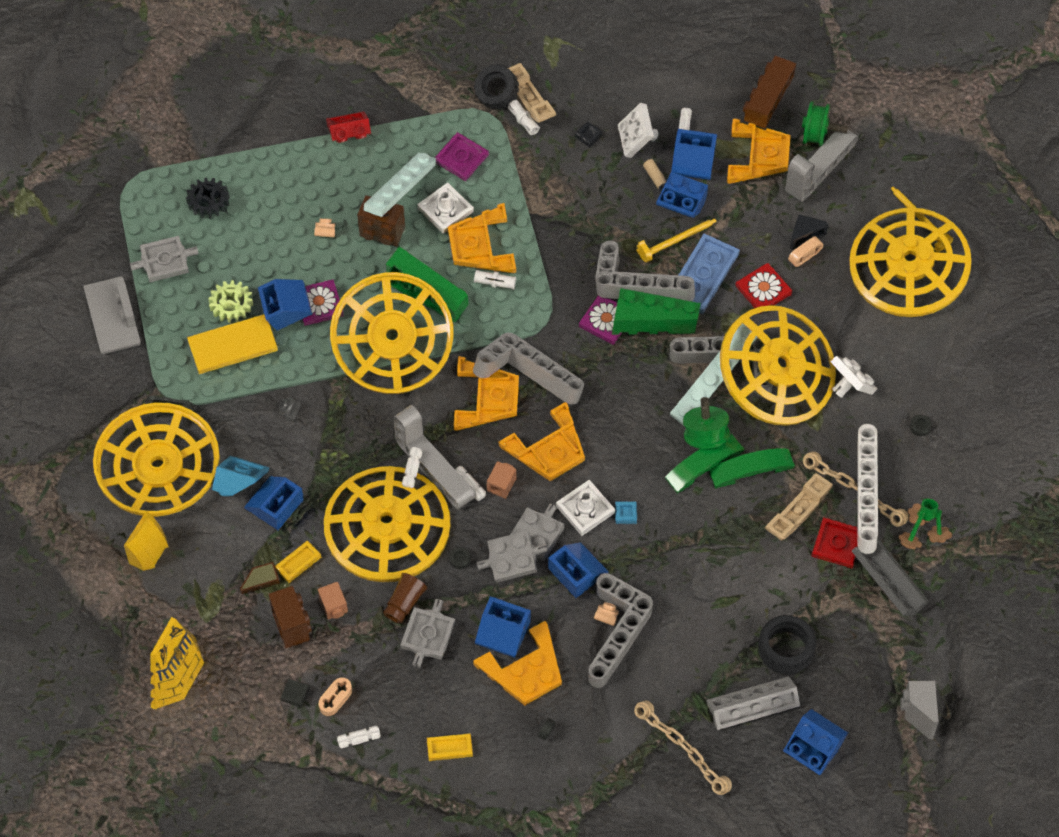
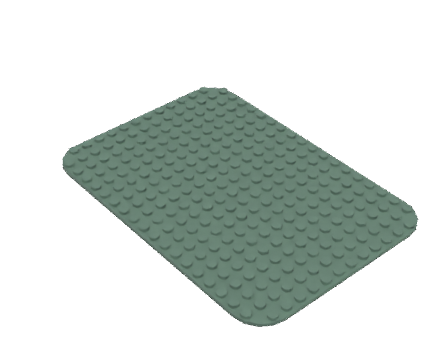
M475 108L458 109L370 126L371 134H367V137L362 139L351 137L347 138L348 140L345 142L337 143L336 140L332 141L330 134L152 168L138 173L127 182L120 195V211L130 262L141 260L140 245L179 236L181 244L185 249L197 246L199 253L187 257L189 273L149 282L144 268L132 271L152 377L158 391L166 398L190 401L193 405H204L347 376L339 366L332 350L330 340L332 319L304 326L303 319L278 331L269 323L278 351L202 374L198 373L187 337L237 323L235 319L228 323L227 318L220 321L219 316L214 317L213 311H210L209 297H212L211 290L217 291L216 285L222 287L224 281H226L227 285L232 280H234L235 285L242 282V286H248L249 292H252L253 306H251V313L245 312V319L240 316V322L264 315L258 287L274 279L303 280L305 286L334 279L337 293L341 300L343 295L362 279L386 273V263L399 246L468 294L467 308L457 321L453 322V344L450 355L485 348L504 333H513L521 339L536 335L547 325L553 312L552 295L507 132L501 121L492 114ZM457 132L489 151L488 157L466 182L436 164L396 203L404 206L405 229L397 247L384 245L375 240H366L359 236L357 214L365 195L372 197L418 152L426 153L430 157L435 158ZM205 177H207L208 181L215 178L216 183L221 180L223 186H227L230 199H228L229 206H225V212L218 211L219 216L217 217L215 214H212L210 219L208 215H205L203 218H201L200 213L194 215L193 210H189L186 202L187 190H191L190 185H197L198 179L204 182ZM446 183H449L474 207V212L465 219L469 217L474 218L481 215L487 209L490 211L497 208V205L505 203L507 222L487 225L493 256L514 253L516 273L495 271L501 275L516 277L514 290L499 286L493 288L488 284L474 283L476 270L494 273V270L454 265L448 231L443 234L418 210L417 204ZM320 218L332 219L331 223H335V238L314 236L315 222H319ZM487 278V279H490V280H496V281L504 282L503 280ZM382 281L364 287L352 298L362 305L370 298L383 294ZM391 287V293L403 294ZM392 299L393 310L405 313L411 306L407 302ZM384 300L373 304L367 311L373 316L384 312ZM347 304L343 308L344 316L339 317L337 336L349 335L350 324L356 313ZM424 306L429 312L434 326L446 324L444 316ZM418 310L411 318L416 329L428 327L425 318ZM360 317L357 323L355 335L367 334L370 323L363 317ZM389 330L386 337L389 340H395L398 337V333L395 330ZM447 332L435 334L434 347L428 357L429 359L443 356L447 343ZM429 335L417 337L414 348L424 354L427 348ZM369 342L356 343L360 354L367 360L374 352ZM338 344L343 361L355 373L362 365L354 356L350 344ZM408 354L399 359V364L416 362L418 360ZM382 357L373 365L379 369L392 367L391 360Z

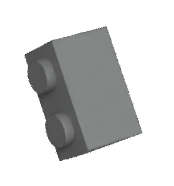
M909 681L907 688L903 689V698L900 699L901 711H905V719L928 739H933L939 722L935 681Z

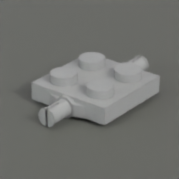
M179 236L140 245L141 260L130 262V267L132 271L144 268L149 282H154L189 273L187 257L199 253L197 246L185 249L181 244Z
M549 504L544 513H539L527 507L510 534L528 530L534 547L546 543L549 552L537 555V558L545 561L565 528L564 523L552 518L555 510H557V507L555 505L552 506V504Z
M528 530L487 541L489 559L477 561V567L479 570L491 567L494 580L497 583L536 573L537 555L549 552L548 546L545 543L534 547Z
M435 599L432 610H422L415 607L413 609L400 646L401 649L412 651L416 654L412 663L414 667L416 665L417 668L421 667L424 656L440 660L444 656L455 625V619L440 613L444 603L442 600Z

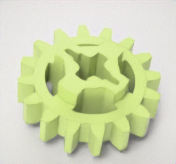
M232 280L227 285L226 281H224L222 287L216 285L217 291L211 290L212 297H209L210 311H213L214 317L219 316L220 321L227 318L228 323H231L232 319L239 322L240 316L244 319L246 318L245 312L251 313V306H253L252 292H249L248 286L243 287L242 282L235 285L234 280Z

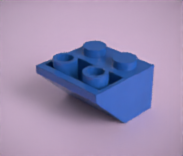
M678 129L671 172L686 177L710 180L717 134Z
M671 172L656 205L694 218L700 213L707 199L708 185Z
M274 279L258 287L266 321L277 331L313 314L303 280Z
M270 476L244 508L276 530H279L304 500L301 487L286 477Z
M581 542L564 545L548 558V569L575 598L597 583L600 575L608 573V570Z
M490 596L482 614L475 644L515 658L531 622V610Z
M811 709L802 716L783 752L818 775H821L840 749L848 732Z

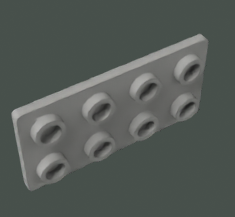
M123 277L85 285L84 291L101 354L139 346L141 342Z

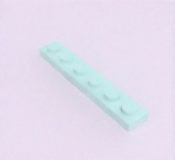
M418 152L364 203V211L382 217L436 165V158L430 157L426 153Z
M743 323L732 338L730 350L742 351L746 338L752 332ZM756 336V337L754 338V340L752 341L751 346H752V345L754 344V342L758 339L757 336ZM720 352L670 412V416L682 425L684 415L691 409L701 407L700 399L702 397L710 398L724 381L720 368ZM729 359L731 371L740 359Z

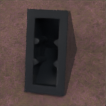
M799 214L791 237L790 249L792 251L815 236L819 239L827 235L828 223Z

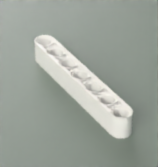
M864 424L858 430L857 546L862 553L870 554L876 550L878 539L877 429L871 424Z

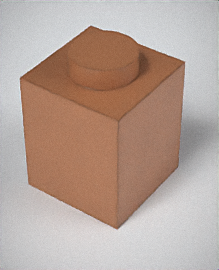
M497 461L487 480V492L506 499L516 480V469L508 463Z
M338 582L317 589L319 600L327 619H337L348 612L347 603Z

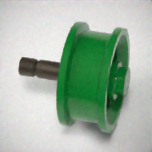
M810 101L807 117L804 116L802 128H805L803 144L812 142L819 144V147L824 144L825 135L828 130L847 133L848 126L829 122L830 104L824 107L814 105V102Z
M702 397L700 399L701 407L689 410L683 417V425L686 428L684 440L695 448L710 449L719 447L726 443L730 437V431L727 427L729 423L728 413L721 408L709 406V398Z

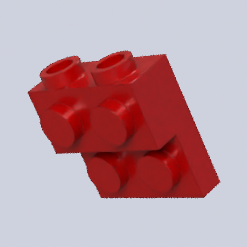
M364 111L326 119L332 141L336 140L337 143L345 142L348 140L347 138L351 137L362 139L367 137V134H371L369 119Z

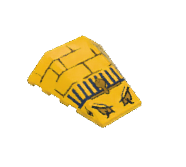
M173 617L169 620L150 654L151 672L153 673L151 684L154 685V689L151 690V697L154 698L151 702V708L157 709L184 700L204 664L195 636Z

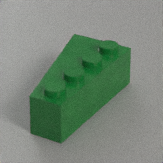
M400 246L387 261L386 272L409 274L431 285L445 301L453 322H456L467 308L468 294L463 289L452 284ZM390 280L392 288L414 299L423 290L408 282ZM429 295L422 305L444 316L440 306Z
M620 288L612 335H619V332H629V334H637L638 332H649L650 334H658V332H668V334L695 333L701 303Z

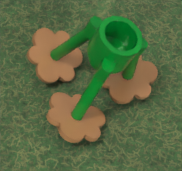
M924 499L921 505L914 504L908 510L910 515L909 521L915 525L911 534L904 532L902 535H899L900 543L908 549L921 548L922 543L915 536L919 526H923L925 522L928 523L936 518V526H933L932 530L927 532L929 540L934 543H944L946 539L952 537L948 527H941L942 511L938 509L939 505L935 500Z

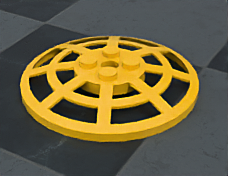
M900 208L877 216L859 232L850 252V273L858 292L875 308L895 316H924L945 308L961 294L970 276L971 252L962 231L945 216L923 208ZM907 213V221L893 223L884 229L876 224L887 217ZM915 213L932 216L946 224L937 229L928 223L915 221ZM906 226V235L895 238L889 233L896 228ZM915 226L928 229L932 233L926 238L915 235ZM870 229L877 235L871 242L868 254L856 256L859 242L865 232ZM951 229L957 233L962 242L965 256L953 254L950 242L944 235ZM881 238L890 244L886 252L874 253ZM940 238L945 246L946 253L934 252L931 243ZM908 254H912L916 257V259L913 261H907L905 259V256ZM886 260L889 270L881 277L874 261ZM935 260L947 261L940 276L932 270ZM868 262L870 272L877 281L869 291L859 278L856 264ZM953 262L963 263L965 267L962 277L957 286L951 290L944 281L951 271ZM895 276L906 281V289L896 287L888 282ZM927 276L932 281L929 285L914 289L915 280ZM882 288H885L892 293L906 296V307L887 304L876 298L875 295ZM936 288L945 295L944 298L933 304L914 307V296L928 293Z
M386 272L362 279L343 295L332 316L330 340L339 366L355 383L378 393L401 394L424 386L441 371L452 349L453 322L445 301L431 285L409 274ZM390 280L408 282L423 290L416 299L405 294L391 293ZM382 281L383 294L370 298L362 305L352 298L364 287ZM429 295L440 306L446 324L434 326L429 312L422 305ZM392 299L407 302L411 306L405 313L393 310ZM384 300V312L373 316L367 311L373 304ZM347 304L356 313L350 324L349 335L337 336L338 320L343 308ZM418 310L425 318L428 327L416 329L411 318ZM360 317H363L370 323L367 334L355 335L357 323ZM389 330L397 331L398 337L395 340H389L386 337ZM447 332L446 348L442 359L437 364L428 358L434 347L435 334ZM429 335L427 348L424 354L414 348L417 337ZM369 342L374 352L367 360L360 354L356 343ZM338 344H350L354 356L362 365L355 373L343 361ZM410 354L418 360L412 366L400 370V358ZM382 357L391 360L392 371L381 370L373 365ZM422 365L432 370L421 381L407 387H402L401 376L414 372ZM368 370L380 376L393 377L394 388L376 387L366 383L361 378Z
M770 305L749 310L729 327L721 344L720 368L729 393L743 410L769 424L795 425L807 421L819 413L832 395V388L835 386L836 368L831 363L834 359L833 352L821 330L804 315L786 307ZM764 311H778L779 321H771L757 326L749 317ZM787 314L800 319L814 332L808 336L799 327L788 323ZM743 323L752 332L746 338L742 351L730 350L732 338L738 327ZM780 327V338L771 340L763 332V330L768 328ZM788 329L799 334L804 340L797 345L788 339ZM757 336L764 346L760 349L759 353L749 352L751 343ZM818 338L826 350L830 368L822 366L819 351L814 344ZM808 346L812 349L816 364L806 362L803 351ZM778 358L785 360L786 367L779 365ZM729 359L742 360L743 371L749 384L741 391L733 379ZM749 360L758 362L761 375L756 379L750 370ZM806 370L815 372L813 383L809 388L802 380ZM822 374L830 377V384L823 400L817 404L812 393L817 388ZM767 381L778 387L777 396L769 393L760 385ZM796 384L802 394L796 397L785 398L786 387ZM755 390L763 398L776 403L774 415L758 409L745 397ZM805 399L811 409L808 413L800 416L782 417L784 405L796 404Z
M150 403L131 408L111 421L97 441L94 450L93 467L97 483L103 494L122 510L143 516L146 511L140 509L144 502L160 503L171 500L173 508L148 511L153 517L180 512L203 497L214 482L220 454L215 434L201 416L180 405ZM156 412L174 414L170 425L155 424L146 427L140 416ZM182 416L197 424L207 436L195 442L187 432L178 428ZM132 419L137 430L127 436L119 447L109 443L108 440L112 434L124 423ZM161 431L167 432L165 440H151L148 433ZM175 436H180L190 446L180 451L173 444ZM138 437L141 438L143 444L135 453L126 450L131 442ZM211 443L214 456L212 472H200L202 463L200 449ZM103 450L115 454L113 464L115 477L102 478L101 457ZM193 453L195 455L194 471L183 468V459ZM121 458L132 461L133 471L121 475ZM156 460L163 461L160 467L152 466V463ZM179 476L190 478L181 489L175 491L172 483ZM138 479L144 486L141 492L137 493L125 482ZM196 480L208 481L197 495L182 504L179 496L188 491ZM119 484L128 495L136 499L132 507L118 501L109 492L107 487ZM152 487H164L168 494L161 497L148 496Z
M393 466L376 467L355 474L335 491L325 511L324 534L331 554L342 567L366 580L397 582L402 573L416 576L429 568L439 558L449 539L450 513L447 502L440 490L425 476L417 473L416 478L423 481L426 485L416 490L414 487L406 488L402 485V482L394 480L395 472L404 474L406 468ZM386 472L385 480L375 481L361 488L354 483L356 480L367 475ZM385 486L384 495L372 498L366 493V491L372 488ZM393 486L403 488L411 494L402 500L399 497L393 496ZM345 488H348L354 494L346 503L343 514L331 515L335 500ZM432 490L441 503L444 519L431 517L429 505L423 496ZM358 498L366 503L362 513H350L352 505ZM419 500L423 507L424 516L412 515L409 505ZM390 516L392 521L390 523H383L381 518ZM361 521L363 532L355 539L350 531L349 522ZM342 523L344 534L350 543L342 553L338 550L332 539L330 524ZM412 523L423 524L420 535L414 541L408 534ZM430 526L443 528L438 544L427 556L420 548V545L426 539ZM370 538L372 541L380 543V552L369 550L362 546V544ZM403 540L408 546L400 551L389 553V544ZM357 550L367 557L378 559L379 572L360 568L351 563L348 558ZM413 552L421 561L406 570L388 572V560L402 558Z

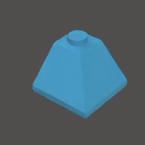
M230 456L217 466L212 490L217 491L222 496H232L257 482L269 471V467Z

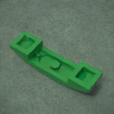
M731 434L728 441L723 445L710 449H699L671 470L665 476V479L678 494L692 485L694 480L725 459H732L744 452V448Z
M776 448L756 451L729 459L711 468L709 473L716 489L735 484L737 479L772 470L778 473L794 469L795 465L789 449Z

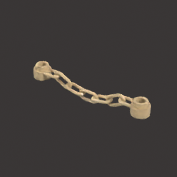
M812 451L803 457V464L806 468L814 469L823 475L832 476L843 486L857 490V483H855L852 477L829 469L828 465L822 462L819 453ZM809 458L813 460V465L809 463ZM820 464L825 467L823 471L817 468ZM843 476L849 479L850 481L848 484H846L839 479H841ZM878 499L880 512L889 518L894 526L900 527L907 523L908 513L904 509L899 508L895 510ZM887 508L892 511L890 515L884 512ZM895 515L900 517V522L896 521Z
M645 700L636 704L635 715L640 719H645L652 727H656L664 732L672 742L680 745L688 752L689 758L700 768L704 778L712 785V790L716 794L723 795L731 790L732 783L728 777H719L713 770L709 769L706 762H704L703 756L696 748L692 747L674 728L660 722L659 718L654 714V706L650 701ZM651 716L656 719L653 723L648 719ZM674 732L680 738L676 741L669 734ZM696 753L700 759L696 761L691 754ZM711 774L715 777L713 781L708 777Z

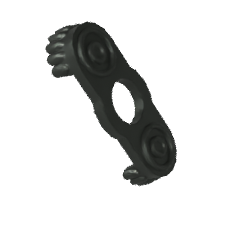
M148 396L144 403H171L194 411L193 403L186 400Z

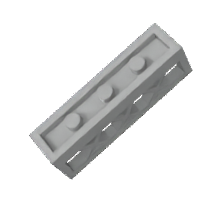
M789 676L706 700L707 706L713 714L717 730L800 706L797 687Z

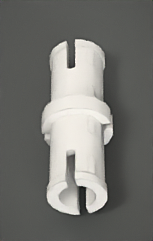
M513 100L509 103L508 109L517 118L518 124L522 125L529 135H535L540 127L532 119L529 111H526L518 100Z
M476 270L474 283L488 284L493 288L499 286L514 290L516 277L501 275L495 271L494 273ZM487 278L503 280L504 282L496 281V280H490V279H487Z

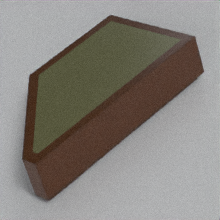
M270 562L253 567L240 588L241 594L278 584L279 578L274 563Z

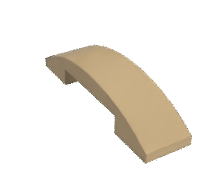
M519 63L508 68L517 77L519 82L517 99L523 108L529 111L530 116L538 123L556 116V112L549 102L543 100L531 83L530 75L523 65Z
M815 473L803 486V490L781 514L778 513L765 526V529L781 541L784 540L809 517L830 491L833 484Z

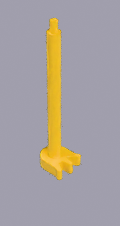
M894 186L891 187V190L894 192L893 194L907 208H917L899 189H896ZM915 213V216L921 222L936 227L924 214ZM949 233L944 234L951 244L953 237ZM938 238L936 240L937 243L934 244L936 252L945 249L943 242Z
M716 219L698 224L651 248H648L645 241L642 240L638 242V249L636 251L642 260L647 263L652 260L653 254L712 226Z

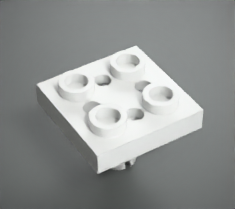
M638 104L618 124L625 157L632 158L649 141H655L658 137L657 129H652L647 104Z
M446 183L417 204L418 210L443 234L448 231V226L462 221L474 212V207L449 183Z
M836 356L831 361L844 376L832 388L839 397L842 398L852 386L858 391L871 395L877 390L873 385L875 381L868 374L864 375L860 371L861 366L855 360Z
M590 480L556 502V507L581 536L615 514V508Z

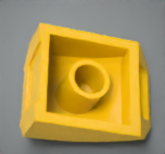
M148 511L144 513L124 544L129 564L143 571L153 569L165 548H168L164 531Z

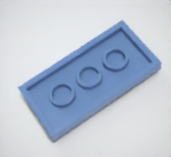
M703 234L679 273V276L693 278L695 298L692 302L701 303L699 310L701 314L705 312L740 252L739 249L706 234Z

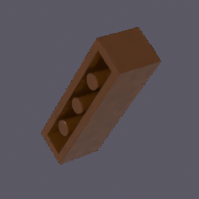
M774 56L772 62L767 63L764 71L765 74H761L759 77L758 87L753 88L750 101H746L744 104V121L762 128L767 127L794 78L797 63L778 56Z

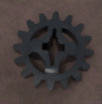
M205 177L204 182L198 179L197 185L191 184V190H187L186 202L188 208L193 210L194 215L200 213L201 218L208 215L210 219L212 214L218 217V211L225 212V206H229V192L227 186H223L221 180L216 183L215 178L208 181L207 177Z

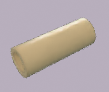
M649 159L643 164V167L658 190L661 191L667 180L654 160Z

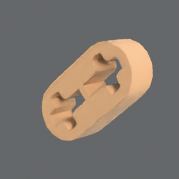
M815 236L796 248L789 255L788 260L795 267H799L819 253L823 248V243Z
M336 679L319 699V709L323 715L332 716L336 714L350 697L352 685L348 679ZM345 685L346 691L341 690L340 693L337 695V693L339 692L338 686L343 687ZM332 701L333 707L325 708L324 703L326 702L329 704Z

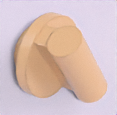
M320 218L319 222H315L314 236L335 238V223H331L332 219Z
M604 602L603 605H598L594 619L615 626L619 611L614 604Z

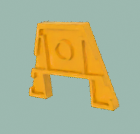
M733 119L732 137L752 138L749 165H728L727 184L788 171L790 135L768 128L766 130L760 129L755 124L749 123L747 125L740 123L739 119Z
M505 203L497 205V208L490 211L487 209L479 216L469 217L448 226L454 265L516 273L514 253L492 255L487 225L507 222Z
M458 356L457 376L478 377L473 373L475 363L466 360L465 357ZM499 369L487 378L479 377L477 410H455L454 431L517 416L519 376Z
M566 402L550 411V415L559 425L560 429L526 448L515 433L499 441L501 449L549 481L554 480L585 461L582 446Z
M546 621L529 629V634L539 649L501 669L491 652L473 660V664L478 670L481 669L487 674V677L492 681L495 680L506 692L524 706L562 685Z

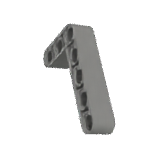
M850 130L847 133L834 132L809 160L797 154L788 167L785 191L801 202L806 200L855 146L858 136Z
M606 241L601 245L595 277L598 296L618 299L620 288L681 300H694L695 283L693 278L679 275L618 272L620 262L618 244L614 241Z
M513 333L502 334L477 354L473 373L480 378L491 376L506 363H509L564 402L576 404L580 400L584 382Z
M724 336L675 338L670 344V359L678 364L711 363L720 352L717 349H721ZM759 338L750 347L749 352L759 353L760 349L758 348L764 346ZM749 360V362H752V374L756 379L761 375L758 362ZM765 381L764 383L767 384L765 386L760 385L769 393L772 392L773 385ZM754 390V392H755L756 395H758L759 397H762L761 395H759V394Z
M410 405L395 415L394 429L398 445L409 458L412 447L422 450V456L419 459V469L435 484L456 509H460L474 499L476 496L469 484L423 435L422 418L418 410L413 405Z
M608 573L598 577L596 593L599 598L614 604L618 609L624 611L625 614L589 667L588 680L596 688H601L607 684L651 617L653 600L649 595ZM602 585H609V586H611V587L608 588V589H605V588H602L601 586H602ZM627 595L629 596V598L622 599L620 598V596ZM645 605L648 608L640 609L638 606ZM635 622L637 625L629 626L627 623ZM622 638L625 642L618 643L616 640ZM607 655H611L614 657V659L607 660L604 657ZM596 672H600L603 674V676L596 677L593 674Z

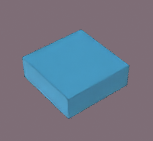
M615 502L616 524H637V502Z

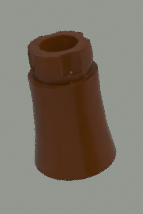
M402 573L384 610V616L397 624L402 623L405 616H408L412 607L427 590V586L418 578Z

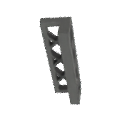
M877 539V548L873 553H862L858 547L852 550L853 554L903 616L916 615L929 602L879 539Z

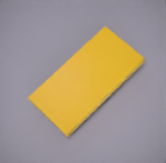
M265 315L187 337L199 374L278 351Z

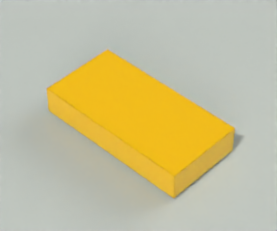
M307 540L279 562L275 569L290 583L322 557Z
M471 733L427 738L429 761L473 757Z

